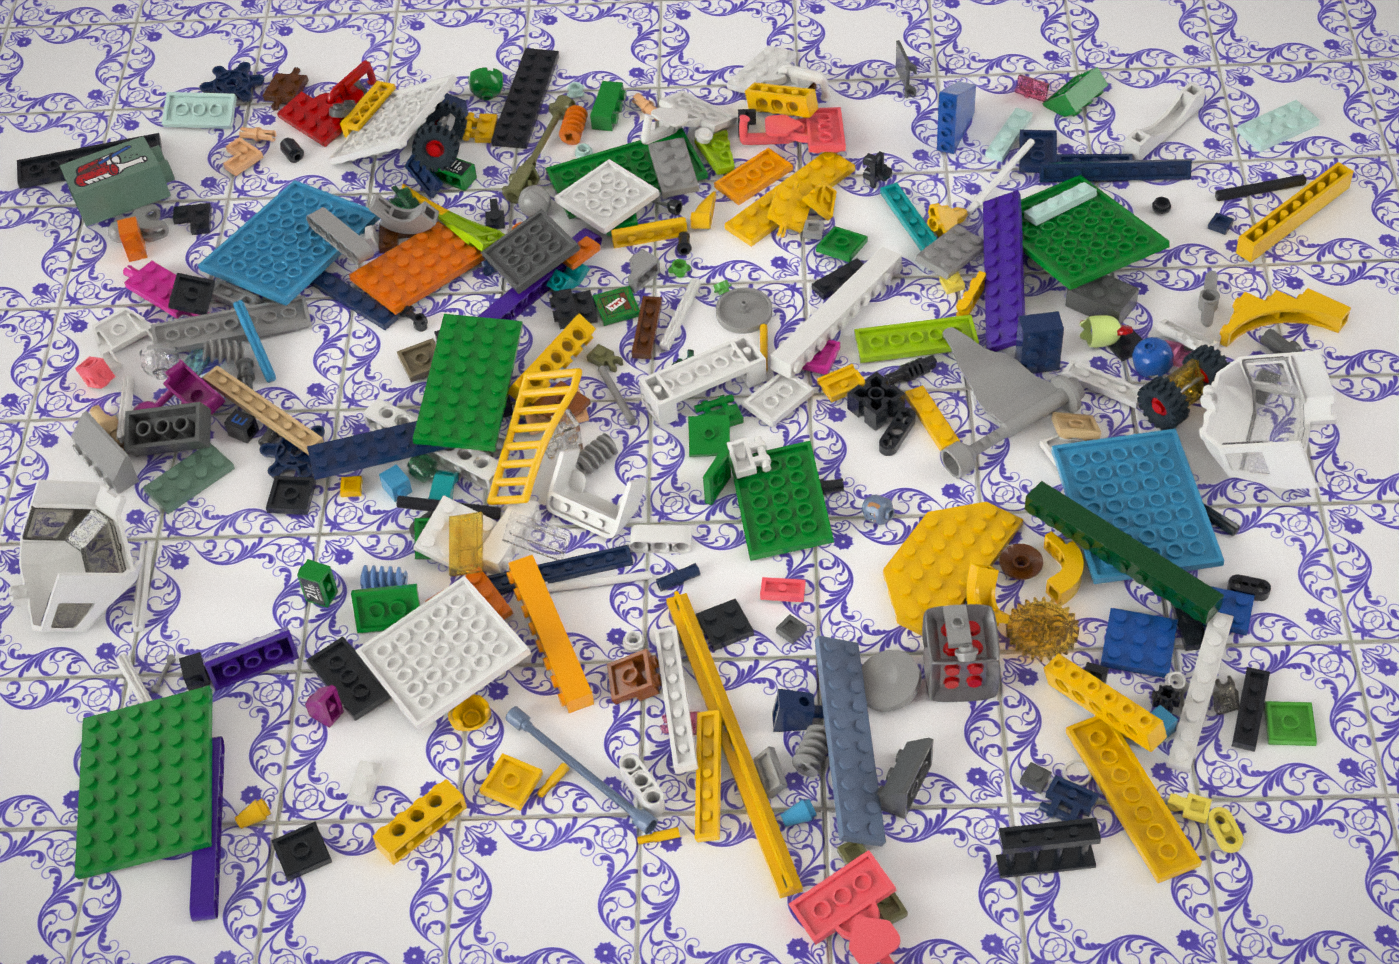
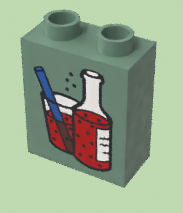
M144 136L60 165L71 196L86 227L170 197L171 194L167 183L175 180L167 159L165 160L160 146L157 145L150 148Z

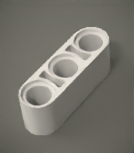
M635 525L631 528L629 548L636 553L686 554L691 550L692 529L684 525Z
M633 753L624 754L619 760L622 780L642 808L646 809L654 817L660 816L665 810L664 794L637 755Z

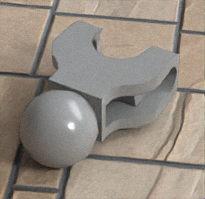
M148 204L137 208L130 216L125 217L136 216L144 241H157L167 237L169 234L168 225L165 221L159 220L160 210L155 204ZM116 220L108 227V236L113 242L122 243Z

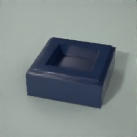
M1216 212L1209 222L1207 229L1226 235L1233 225L1234 219Z

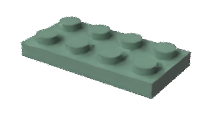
M210 443V448L197 450L145 485L143 489L162 510L170 514L234 470L235 467L226 456Z

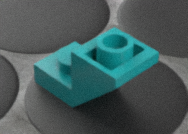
M582 263L574 270L567 267L564 273L556 269L546 286L554 291L569 288L572 290L582 283L590 268Z
M439 470L435 473L428 499L441 500L443 496H446L453 500L454 485L459 481L460 473Z

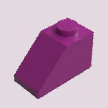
M333 685L320 687L314 694L309 696L305 703L309 716L329 728L344 713L337 689Z

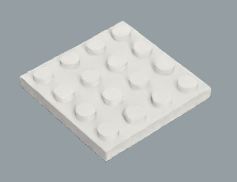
M609 159L554 196L557 204L603 234H606L658 198L660 194L658 189Z

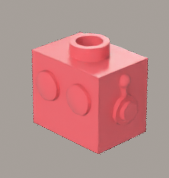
M89 356L75 368L86 385L92 388L102 389L116 377L103 358Z

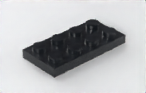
M343 636L306 659L307 665L325 686L333 685L336 687L342 706L355 721L391 698L355 649Z

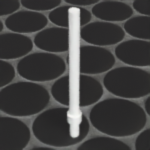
M1029 139L985 189L972 199V203L966 209L968 216L983 205L987 196L1035 144L1033 139Z
M651 571L550 584L545 582L549 592L649 580L652 579Z

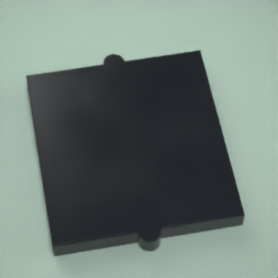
M1133 330V333L1121 335L1115 344L1107 347L1123 362L1132 357L1135 346L1143 339Z

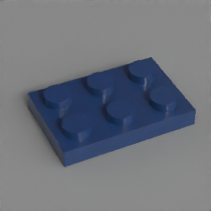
M1020 129L1019 150L1029 139H1033L1035 144L1019 161V172L1039 173L1040 162H1057V130Z

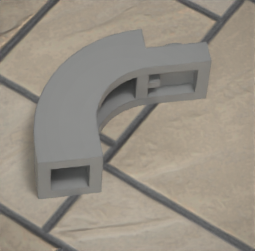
M378 193L373 196L369 207L372 213L381 218L379 222L381 226L403 234H417L429 230L435 226L439 211L425 201L416 208L402 209L394 206Z

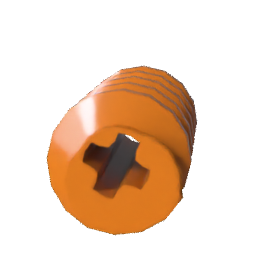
M579 105L567 108L559 131V137L564 143L577 145L580 142L588 117V112L585 108Z

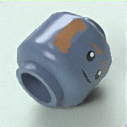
M879 495L867 497L861 509L867 521L878 525L887 523L888 520L893 518L895 513L892 501Z

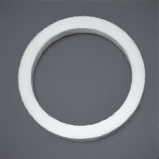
M1071 760L1064 765L1062 775L1064 779L1071 781L1065 772L1070 765L1079 764L1087 770L1088 768L1081 760ZM1088 770L1089 776L1085 781L1073 783L1085 786L1090 782L1092 775Z

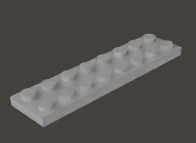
M305 295L295 297L287 306L275 301L246 306L259 337L312 327ZM235 309L151 325L156 357L201 349L204 346V341L207 342L209 337L213 339V343L219 338L221 344H223L225 339H228L229 343L233 340L241 341L247 339Z

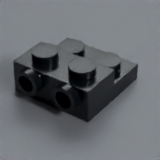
M571 288L552 292L553 297L549 298L551 309L555 308V311H552L554 322L559 323L560 330L565 329L579 313L590 324L598 322L591 290L572 293Z

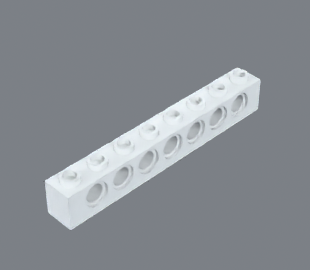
M377 398L363 412L366 426L374 431L417 421L418 417L412 416L406 410L399 409L393 406L391 402ZM449 448L421 455L451 472H459V476L490 492L499 459H494L481 450ZM504 470V474H503V477H502V478H506V477H507V475H506V470Z

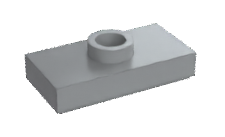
M966 604L943 606L948 648H959L962 644H972Z
M768 746L754 758V762L767 797L774 798L788 785L775 748Z

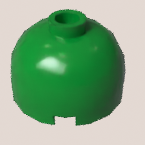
M487 67L475 69L470 72V77L468 76L469 89L474 96L489 101L501 93L503 89V74L493 68V71L488 70Z

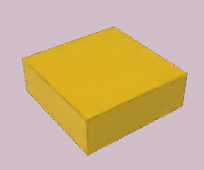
M362 476L341 477L340 496H362Z

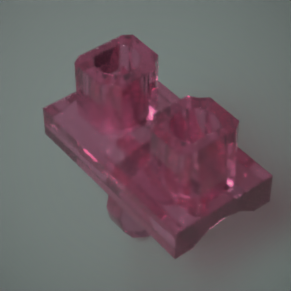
M1020 74L1015 93L1024 95L1027 99L1033 98L1044 102L1046 101L1050 84Z

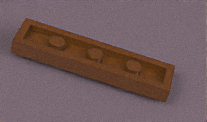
M642 297L631 352L632 358L652 359L662 308V297Z

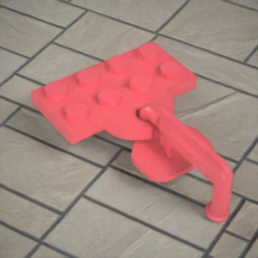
M841 107L819 108L810 118H799L796 120L787 115L768 116L765 118L766 133H748L747 125L750 118L746 115H740L739 137L743 145L789 144L798 141L808 143V151L813 153H838L846 151Z
M869 850L788 904L815 945L837 932L842 938L850 941L849 950L859 964H876L877 962L881 964H895L889 954L899 947L901 939L890 921L880 919V911L877 904L896 892L897 889Z

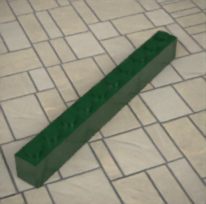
M1041 481L1026 495L1024 509L1030 515L1036 516L1045 522L1047 526L1053 527L1066 538H1070L1078 543L1083 549L1094 553L1102 561L1108 562L1119 572L1130 576L1138 584L1144 585L1157 596L1169 601L1174 607L1188 613L1193 619L1206 625L1221 609L1224 598L1222 593L1045 482Z

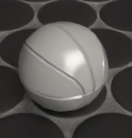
M531 185L521 191L518 205L523 214L530 217L540 209L547 213L551 206V198L543 187Z

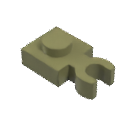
M600 344L586 356L588 362L598 367L608 366L612 372H617L615 364L623 366V359L621 357L615 356L614 351Z

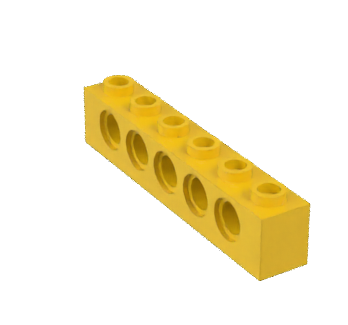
M579 313L511 385L508 394L517 400L521 383L526 373L559 370L561 367L566 369L573 361L570 357L573 355L576 358L583 350L581 345L587 346L594 338L592 334L596 328ZM550 379L531 381L528 390L548 388L551 385ZM539 397L526 398L523 407L529 402L533 405Z
M1058 653L1043 668L1050 686L1149 752H1152L1167 738L1163 720Z

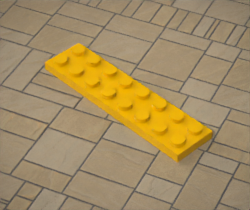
M823 152L781 182L780 185L792 189L794 182L799 181L802 183L799 193L805 196L823 181L829 186L834 187L855 171V165L837 153ZM777 186L727 221L725 229L751 247L777 229L779 225L766 218Z
M1097 716L1066 727L1067 736L1156 882L1159 884L1201 867V859L1121 732Z

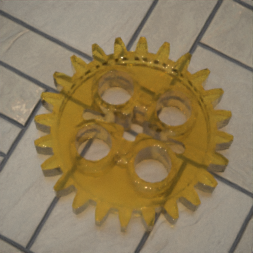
M1034 597L1032 603L1025 599L1024 605L1018 603L1017 609L1012 608L1008 624H1006L1007 638H1010V645H1015V651L1023 650V657L1028 653L1031 654V660L1035 656H1039L1040 662L1043 661L1044 657L1051 661L1052 656H1056L1058 653L1061 654V652L1068 655L1069 649L1073 650L1074 644L1078 642L1080 628L1078 627L1079 621L1075 620V613H1069V606L1062 608L1063 602H1059L1057 605L1054 604V598L1050 602H1046L1045 597L1041 601Z

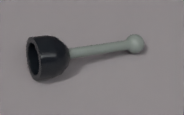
M659 200L652 201V203L666 206L668 212L673 215H679L682 211L683 204L679 200H670L668 203Z

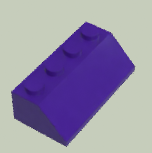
M286 626L243 644L233 646L225 651L212 654L204 658L203 661L214 689L217 691L299 659V655L290 630Z

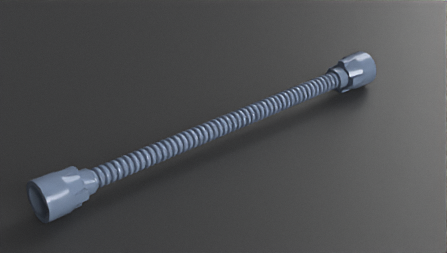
M515 706L508 711L505 718L508 723L518 731L522 729L530 733L546 748L630 815L633 819L632 823L645 834H649L655 829L658 823L656 817L644 808L642 810L637 807L635 808L621 795L617 794L605 782L596 777L590 770L537 729L529 721L531 717L523 710Z

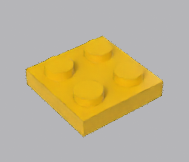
M502 753L479 788L480 794L521 811L543 776V771L540 768Z

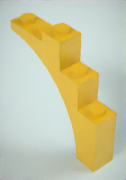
M1309 288L1303 294H1299L1297 298L1275 290L1265 300L1244 292L1240 298L1237 297L1233 302L1232 308H1234L1230 321L1227 325L1224 324L1220 330V345L1228 347L1236 338L1248 331L1277 323L1309 324L1339 333L1348 321L1351 307Z

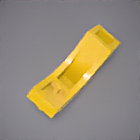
M1050 531L1045 535L1044 549L1061 565L1062 569L1047 579L1046 594L1061 607L1078 592L1082 581L1084 561L1079 547L1073 540L1065 544L1061 537Z
M970 563L967 578V604L991 606L996 617L997 626H999V623L1008 624L1010 615L998 608L995 598L999 570L988 565Z

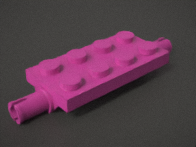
M152 260L140 270H137L132 265H127L123 269V274L129 277L124 282L127 289L176 319L182 315L190 317L199 316V314L168 308L176 274Z

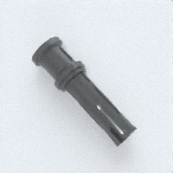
M241 358L236 362L239 372L237 379L253 390L255 374L252 368L254 367V362L250 358Z

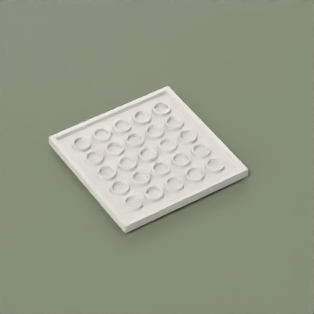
M454 74L393 91L360 131H351L328 158V161L331 165L343 164L346 161H355L358 158H367L369 155H378L381 152H390L393 149L404 148L407 145V140L417 133V128L426 122V117L435 111L436 105L445 99V94L454 88L453 85L458 79Z
M465 576L355 650L418 732L531 654L527 645Z

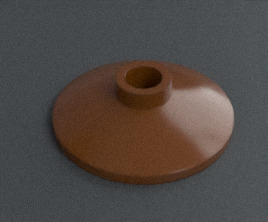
M1013 544L1002 551L999 564L1002 571L1009 577L1027 580L1041 572L1043 557L1033 546Z

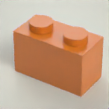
M136 216L117 220L119 236L129 262L148 258L145 241Z

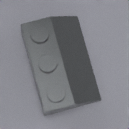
M929 737L908 741L903 750L899 749L895 759L896 764L894 768L890 767L888 770L887 782L885 786H880L877 793L883 811L903 819L906 818L932 766L934 739Z

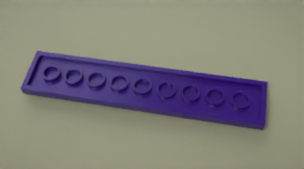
M1018 190L983 202L984 272L986 273V349L994 352L1016 346L1018 316L1025 315L1021 194Z

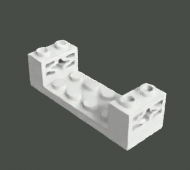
M743 334L639 379L641 400L658 425L662 427L678 420L677 403L738 376L743 379L749 388L767 381L766 358L749 336Z

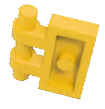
M469 112L465 117L467 124L462 139L469 141V138H475V143H491L498 122L497 114H479V118H474V113Z

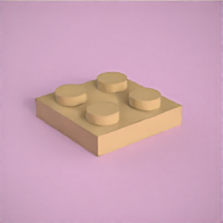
M1052 412L1051 420L1059 437L1064 439L1081 438L1085 441L1100 439L1101 430L1093 415Z

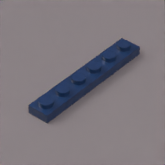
M325 270L310 283L316 289L383 330L388 329L398 320L397 314L395 315L385 306Z

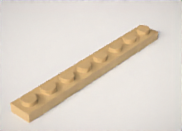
M215 366L202 377L214 390L308 454L307 446L324 442L323 438L219 366Z

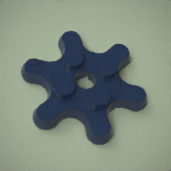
M249 62L240 63L234 70H226L223 66H215L212 69V73L216 78L213 81L201 83L199 88L203 93L235 94L238 99L247 103L252 99L251 88L263 85L265 78L261 74L249 75L248 73L251 69Z
M317 425L311 428L319 436L324 437L325 429L323 426ZM282 437V440L278 443H265L260 446V454L267 458H275V462L267 470L272 478L282 476L288 471H297L299 477H312L313 471L309 455ZM296 451H302L296 457L293 455Z

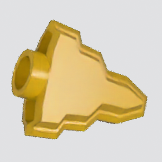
M939 203L929 205L927 224L931 231L935 232L939 238L956 224L964 222L968 213L966 209L960 207L951 208L948 205L941 206Z

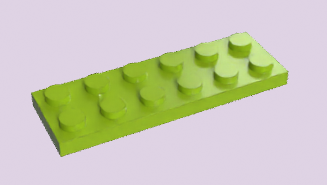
M972 315L854 329L860 363L952 352L943 337V331L950 327L957 329L979 344Z

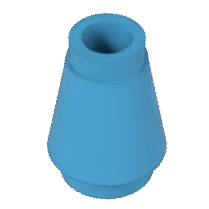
M802 799L780 814L785 827L813 821L812 818L816 817L817 814L810 799L805 801Z

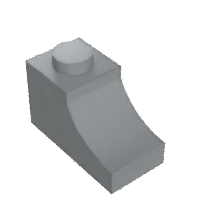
M641 249L629 259L631 274L628 276V285L634 294L660 273L659 258L644 249Z

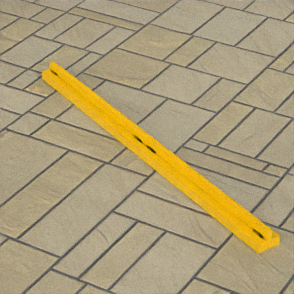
M675 591L674 597L666 599V604L674 625H676L679 638L707 710H719L722 714L721 747L779 898L803 892L799 876L687 593L680 595L678 591Z

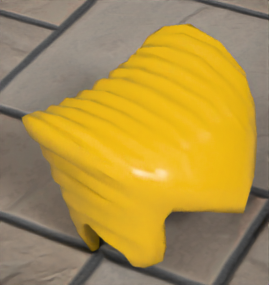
M477 694L471 695L448 712L449 722L452 727L459 731L478 730L488 722L491 716L489 703Z

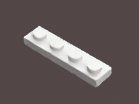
M1073 359L1062 372V375L1067 378H1076L1083 387L1135 409L1139 405V402H1137L1139 397L1137 392L1140 387Z

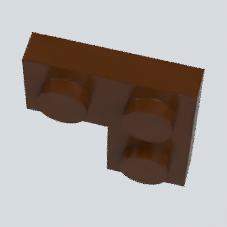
M379 224L380 254L386 253L398 246L399 239L411 238L416 234L394 232Z

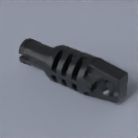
M934 355L917 358L905 363V365H900L898 370L888 373L884 377L888 380L889 387L901 381L909 382L929 373L931 369L936 367L937 360Z

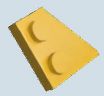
M823 181L806 194L802 201L828 221L833 217L837 191Z

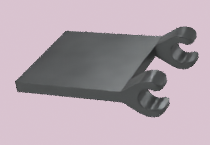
M897 40L895 69L905 87V98H908L909 94H913L916 97V88L910 85V71L917 74V66L909 61L900 40Z

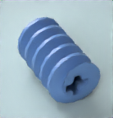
M364 565L360 576L361 589L407 585L408 573L406 570L402 573L401 567H397L396 573H394L392 566H389L387 572H385L384 566H381L379 572H377L375 565H372L371 571H368V566Z

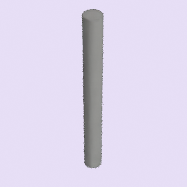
M600 366L598 372L629 425L635 424V417L605 366Z

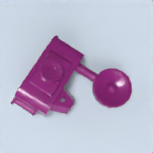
M178 359V363L166 372L164 371L168 379L162 384L168 390L155 403L153 401H145L135 406L133 410L162 407L175 396L181 401V404L201 402L211 409L212 415L226 401L181 359Z

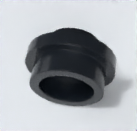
M1157 197L1152 203L1153 211L1158 214L1168 213L1171 210L1170 200L1166 197Z

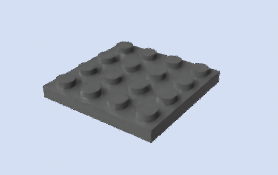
M540 209L483 250L481 254L504 280L520 294L566 259L573 256L580 250V247L544 210Z

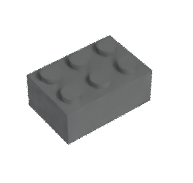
M1106 274L1075 289H1067L1065 306L1089 317L1095 315L1113 316L1121 325L1137 305L1139 288Z

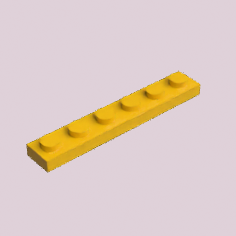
M719 710L697 712L696 755L698 769H696L695 840L697 842L720 840L722 714Z

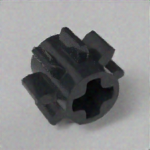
M1159 685L1158 691H1152V707L1157 708L1161 705L1168 712L1172 713L1173 707L1179 708L1180 700L1178 698L1180 692L1175 691L1172 685Z

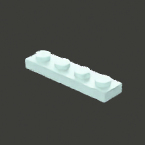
M1016 107L986 150L985 157L1003 162L1018 140L1020 129H1025L1032 119L1033 112Z
M1085 182L1080 183L1024 211V218L1037 226L1097 196V189Z

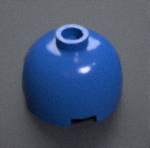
M1148 337L1141 340L1135 346L1132 359L1135 370L1139 375L1145 378L1155 375L1159 377L1168 373L1173 367L1174 354L1172 348L1165 340L1158 337Z

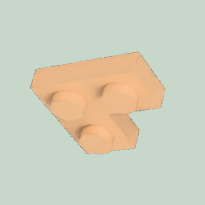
M238 137L226 146L227 152L233 155V157L224 162L223 165L227 171L237 176L264 157L260 150Z

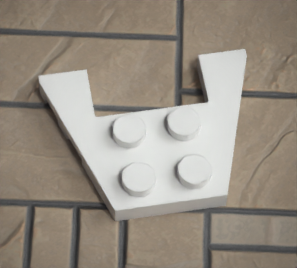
M127 307L92 325L100 356L113 373L123 368L114 353L146 335L153 341L152 324Z

